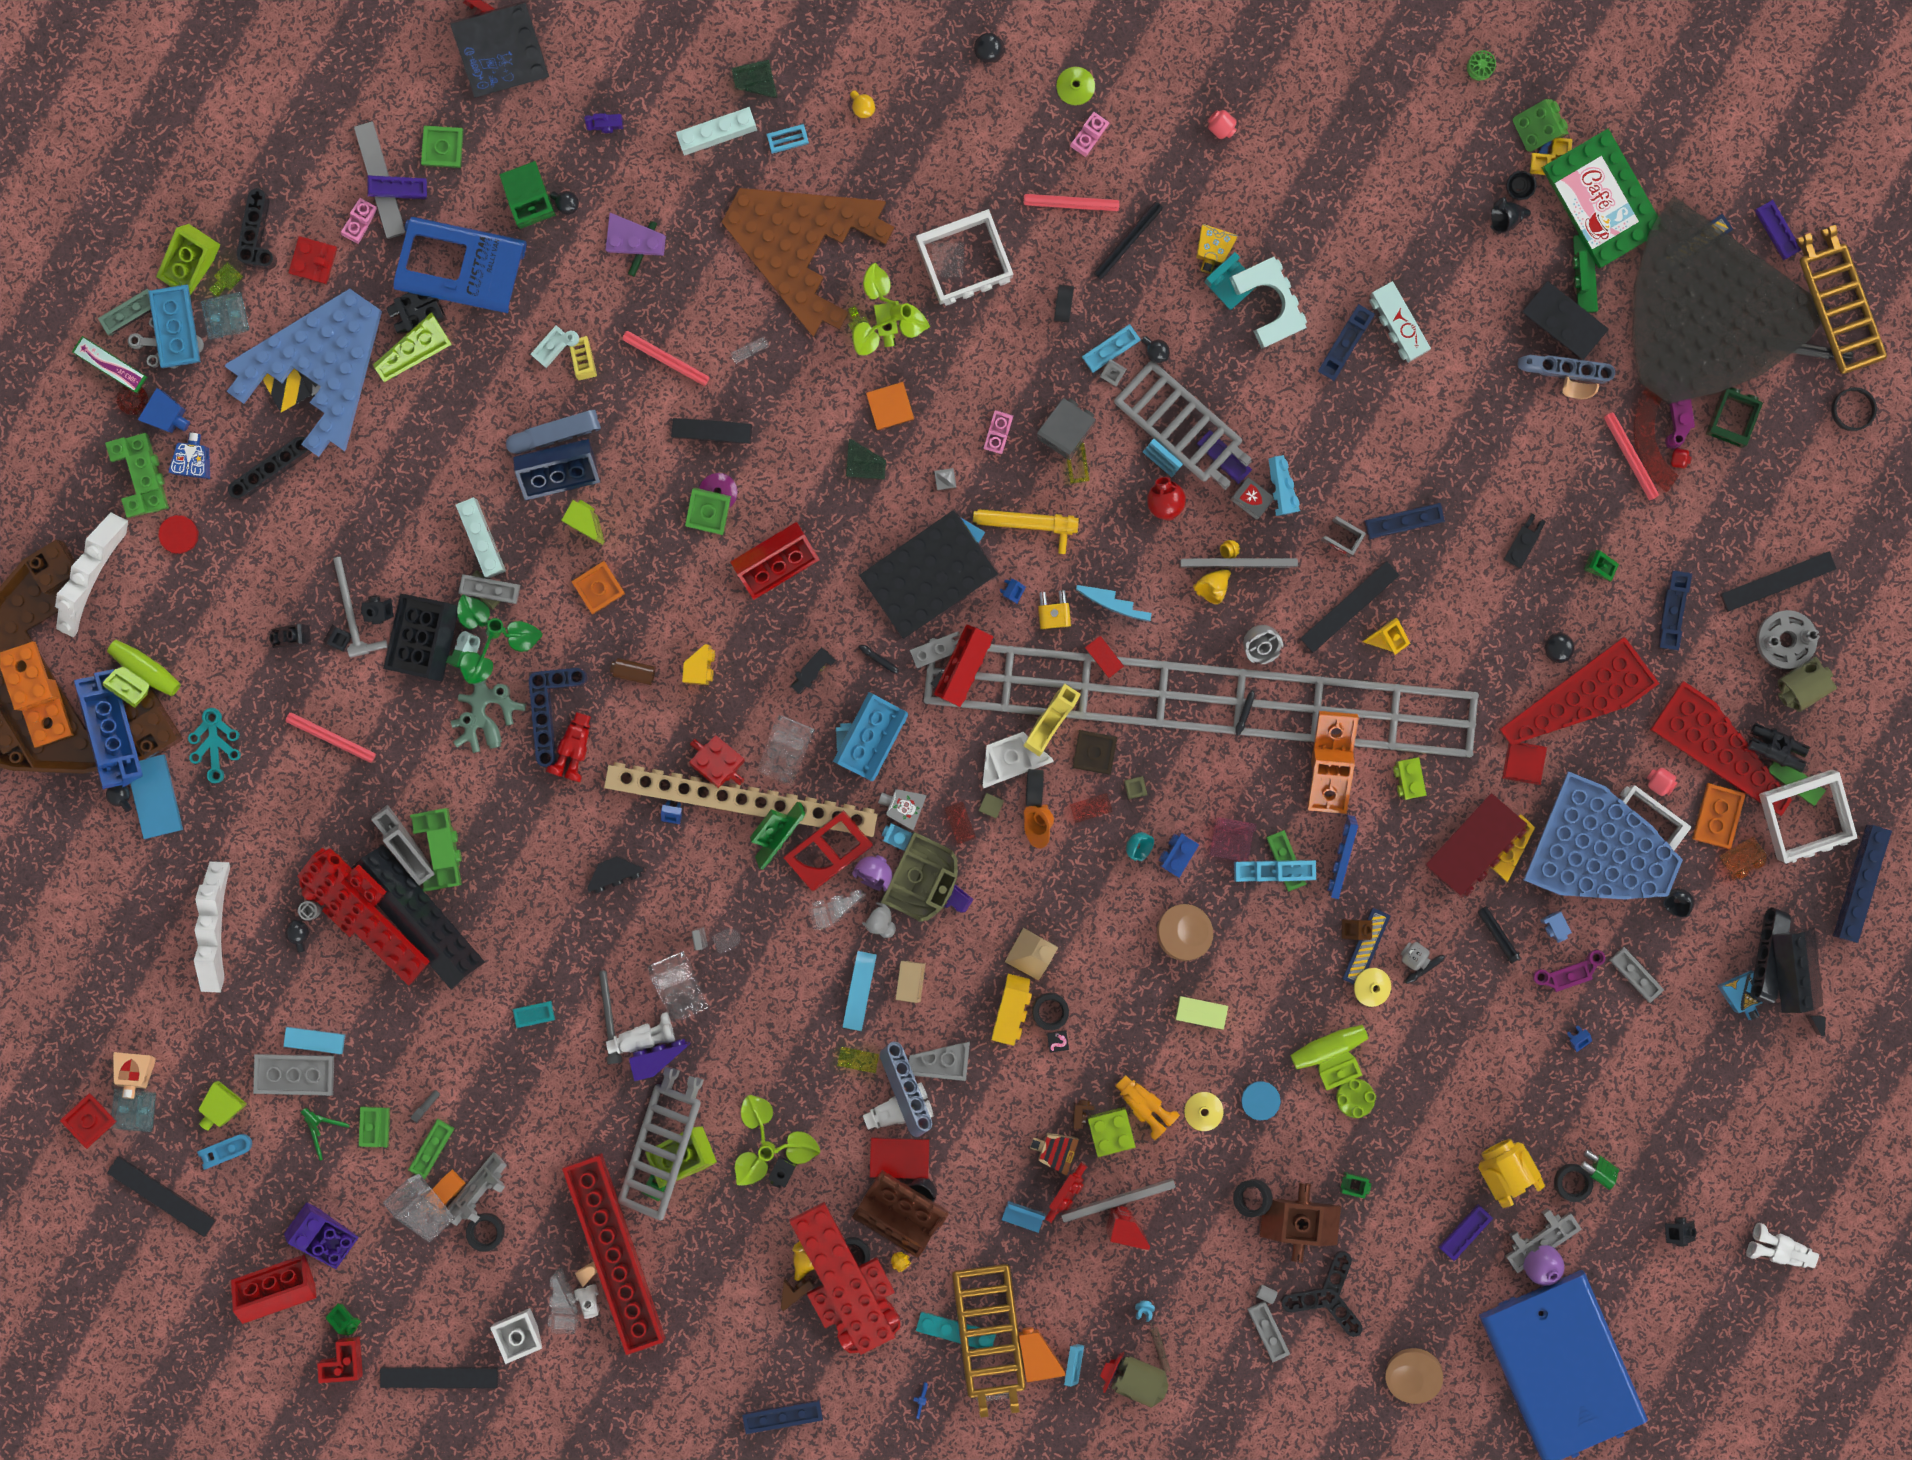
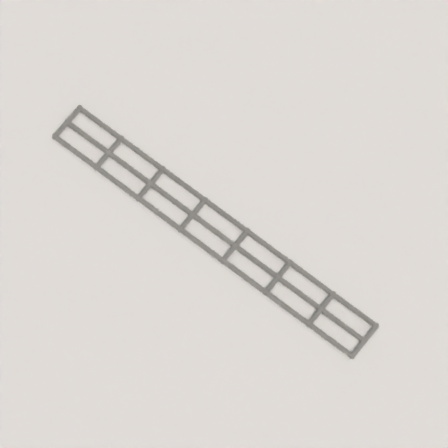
M932 638L929 642L935 641L937 639ZM991 644L987 652L1006 653L1004 675L977 672L975 680L1003 682L1002 702L1000 704L965 700L961 705L962 708L1042 715L1047 708L1009 704L1011 683L1061 688L1066 684L1072 689L1081 690L1079 711H1070L1066 718L1236 735L1235 728L1246 698H1244L1246 677L1315 684L1314 705L1254 699L1252 707L1313 713L1311 734L1244 728L1240 735L1314 742L1319 711L1358 714L1359 718L1390 721L1388 742L1355 739L1354 746L1470 758L1473 756L1479 694L1471 691L1127 657L1117 658L1123 665L1161 669L1159 690L1089 683L1091 662H1095L1090 654ZM1014 654L1084 661L1082 682L1013 676ZM935 662L928 664L924 703L958 707L939 697H932L933 686L931 682L934 676H937L941 670V673H943L945 669L935 668ZM1179 670L1238 676L1236 697L1167 691L1168 671ZM1323 685L1392 691L1391 713L1321 706ZM1088 691L1157 697L1156 719L1086 712ZM1400 693L1470 699L1468 720L1399 714ZM1166 698L1235 705L1234 725L1223 726L1164 720ZM1398 721L1467 728L1466 748L1456 749L1396 743Z

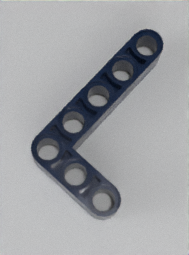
M580 668L538 671L532 673L529 677L536 761L542 767L553 765L556 761L550 689L584 685L587 681V673ZM576 672H581L582 680L576 683L573 680V675ZM556 674L563 676L562 683L556 684L554 682ZM541 675L544 680L543 684L536 686L534 680L537 676ZM539 695L545 697V703L541 706L536 702V698ZM541 714H545L547 717V722L544 725H540L538 722V717ZM544 733L549 737V741L546 744L540 742V736ZM544 753H548L551 757L550 762L547 764L543 763L541 759Z

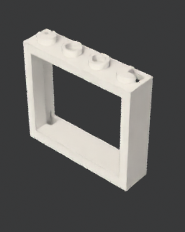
M989 209L916 236V243L940 305L944 303L945 305L953 304L960 297H963V299L972 297L974 292L979 290L986 292L998 283L1000 286L1005 285L1013 278L1014 274ZM985 223L1004 274L943 295L925 244Z
M1829 770L1759 794L1777 860L1785 864L1789 862L1794 863L1801 857H1812L1818 851H1830L1836 845H1848L1851 840L1857 839L1842 779L1838 771ZM1830 784L1843 832L1785 851L1772 803Z
M1626 786L1620 794L1622 796L1621 800L1625 804L1632 795H1635L1677 826L1676 830L1667 840V843L1674 851L1691 829V826L1637 786Z

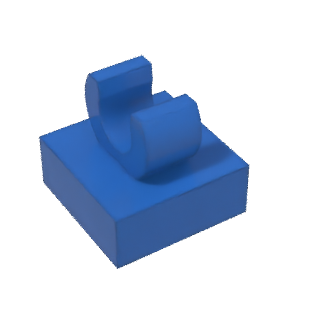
M1011 579V581L1005 580L1004 582L1008 584L1006 590L1000 589L999 591L1004 597L1018 604L1026 586L1014 579Z
M668 800L666 805H662L661 821L680 824L682 818L681 803L678 802L677 806L673 807L670 806V800Z
M1576 1026V1030L1579 1032L1576 1036H1573L1570 1032L1567 1034L1573 1049L1578 1052L1591 1043L1592 1038L1586 1029L1582 1031L1581 1027Z

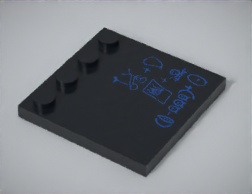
M526 1L450 22L475 98L549 77Z

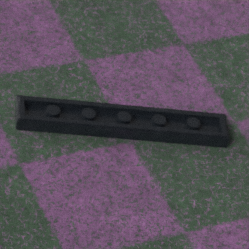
M1830 551L1721 593L1720 596L1726 611L1729 612L1834 571L1837 568Z
M1386 561L1305 633L1300 640L1314 653L1400 575Z
M120 1156L116 1158L107 1174L203 1237L207 1236L217 1221Z
M381 1367L380 1388H498V1367Z

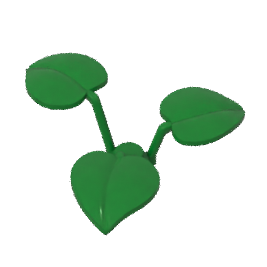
M464 594L459 600L457 615L459 622L465 628L475 629L478 625L480 627L487 626L486 634L488 639L481 656L478 653L470 652L465 654L460 662L461 673L469 684L481 683L491 675L493 662L488 658H484L491 640L498 638L501 633L509 638V646L518 652H526L533 648L543 635L539 629L522 621L510 623L507 626L508 633H506V628L503 627L500 619L493 618L488 620L490 610L483 601Z

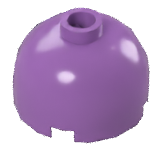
M876 855V857L868 856L861 859L853 870L852 875L855 878L859 876L864 880L860 881L861 883L880 891L883 888L886 891L892 879V870L884 857Z
M1542 1245L1538 1247L1539 1250L1535 1252L1532 1250L1527 1255L1523 1267L1527 1276L1534 1283L1541 1286H1550L1562 1277L1565 1269L1564 1260L1554 1247Z

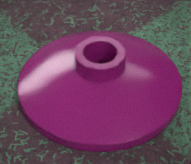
M714 473L707 476L700 484L699 489L714 492L716 488H720L721 494L731 496L730 508L735 503L738 494L734 480L723 473Z

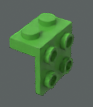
M1545 99L1513 118V123L1528 152L1536 150L1555 138H1563L1569 134L1567 131L1568 124L1565 119L1561 118L1559 114L1560 108L1553 99Z

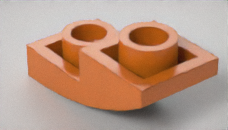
M452 1169L423 1200L435 1213H438L451 1198L457 1195L466 1183Z

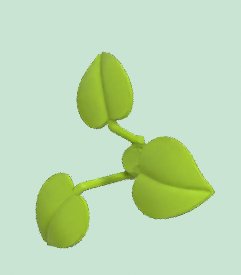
M877 263L871 264L867 269L863 279V288L870 299L874 300L879 297L881 301L893 305L890 310L892 318L872 328L866 322L855 326L852 333L853 344L857 354L862 356L876 350L880 337L874 331L886 324L900 320L899 329L908 338L916 337L930 328L924 315L913 305L908 303L899 304L898 301H892L883 297L889 293L891 282L887 273Z
M747 1095L741 1107V1117L743 1123L748 1128L753 1129L760 1126L762 1144L758 1151V1157L753 1152H745L737 1158L735 1163L737 1185H749L761 1180L768 1171V1164L765 1161L771 1160L774 1153H778L784 1148H787V1158L795 1164L806 1163L820 1154V1148L815 1139L801 1131L789 1134L787 1138L788 1144H783L778 1148H775L773 1143L765 1141L763 1124L768 1123L772 1119L773 1108L767 1100L753 1095Z

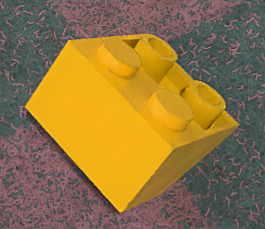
M703 645L684 662L683 683L709 685V681H713L714 670L710 669L711 662L715 660V650L712 649V646Z

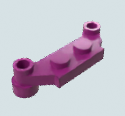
M1666 375L1660 377L1656 385L1660 391L1668 392L1674 431L1666 437L1665 444L1670 449H1676L1684 443L1690 429L1695 428L1689 389L1685 390L1676 381L1675 377Z
M1592 950L1587 958L1579 963L1550 973L1543 969L1536 970L1533 973V980L1536 984L1554 988L1555 992L1592 980V974L1597 966L1605 962V955L1600 950ZM1594 954L1597 955V959L1595 961L1593 960ZM1541 973L1542 979L1538 980V974Z

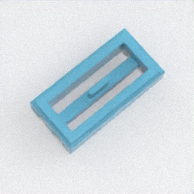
M804 124L767 134L772 154L809 144ZM802 130L800 134L772 141L773 137ZM802 137L804 138V140H800L797 142L789 143L774 148V145L792 141Z
M1155 439L1143 451L1147 457L1171 477L1183 465Z
M1076 1344L1070 1346L1064 1383L1066 1386L1071 1387L1079 1382L1084 1345Z

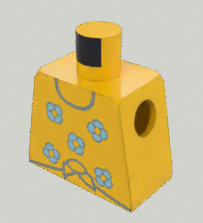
M1203 224L1200 230L1196 255L1197 259L1203 260L1201 271L1211 274L1214 265L1220 266L1226 260L1238 235Z

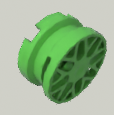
M1488 51L1475 52L1468 60L1467 72L1471 78L1483 81L1494 72L1496 60Z

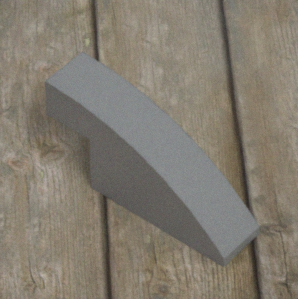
M388 805L372 816L371 820L383 834V842L418 885H421L435 874L416 842Z

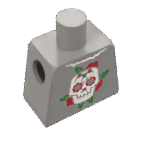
M895 789L893 796L882 792L878 803L889 807L886 813L887 816L914 830L926 795Z

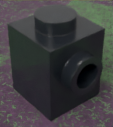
M779 1156L768 1177L771 1180L770 1184L777 1188H781V1186L785 1188L797 1164Z

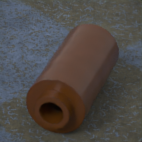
M620 658L612 661L610 668L613 677L652 685L656 670L655 666Z

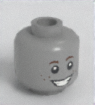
M1409 942L1401 952L1402 962L1414 971L1420 968L1425 969L1431 961L1428 958L1430 951L1419 942Z

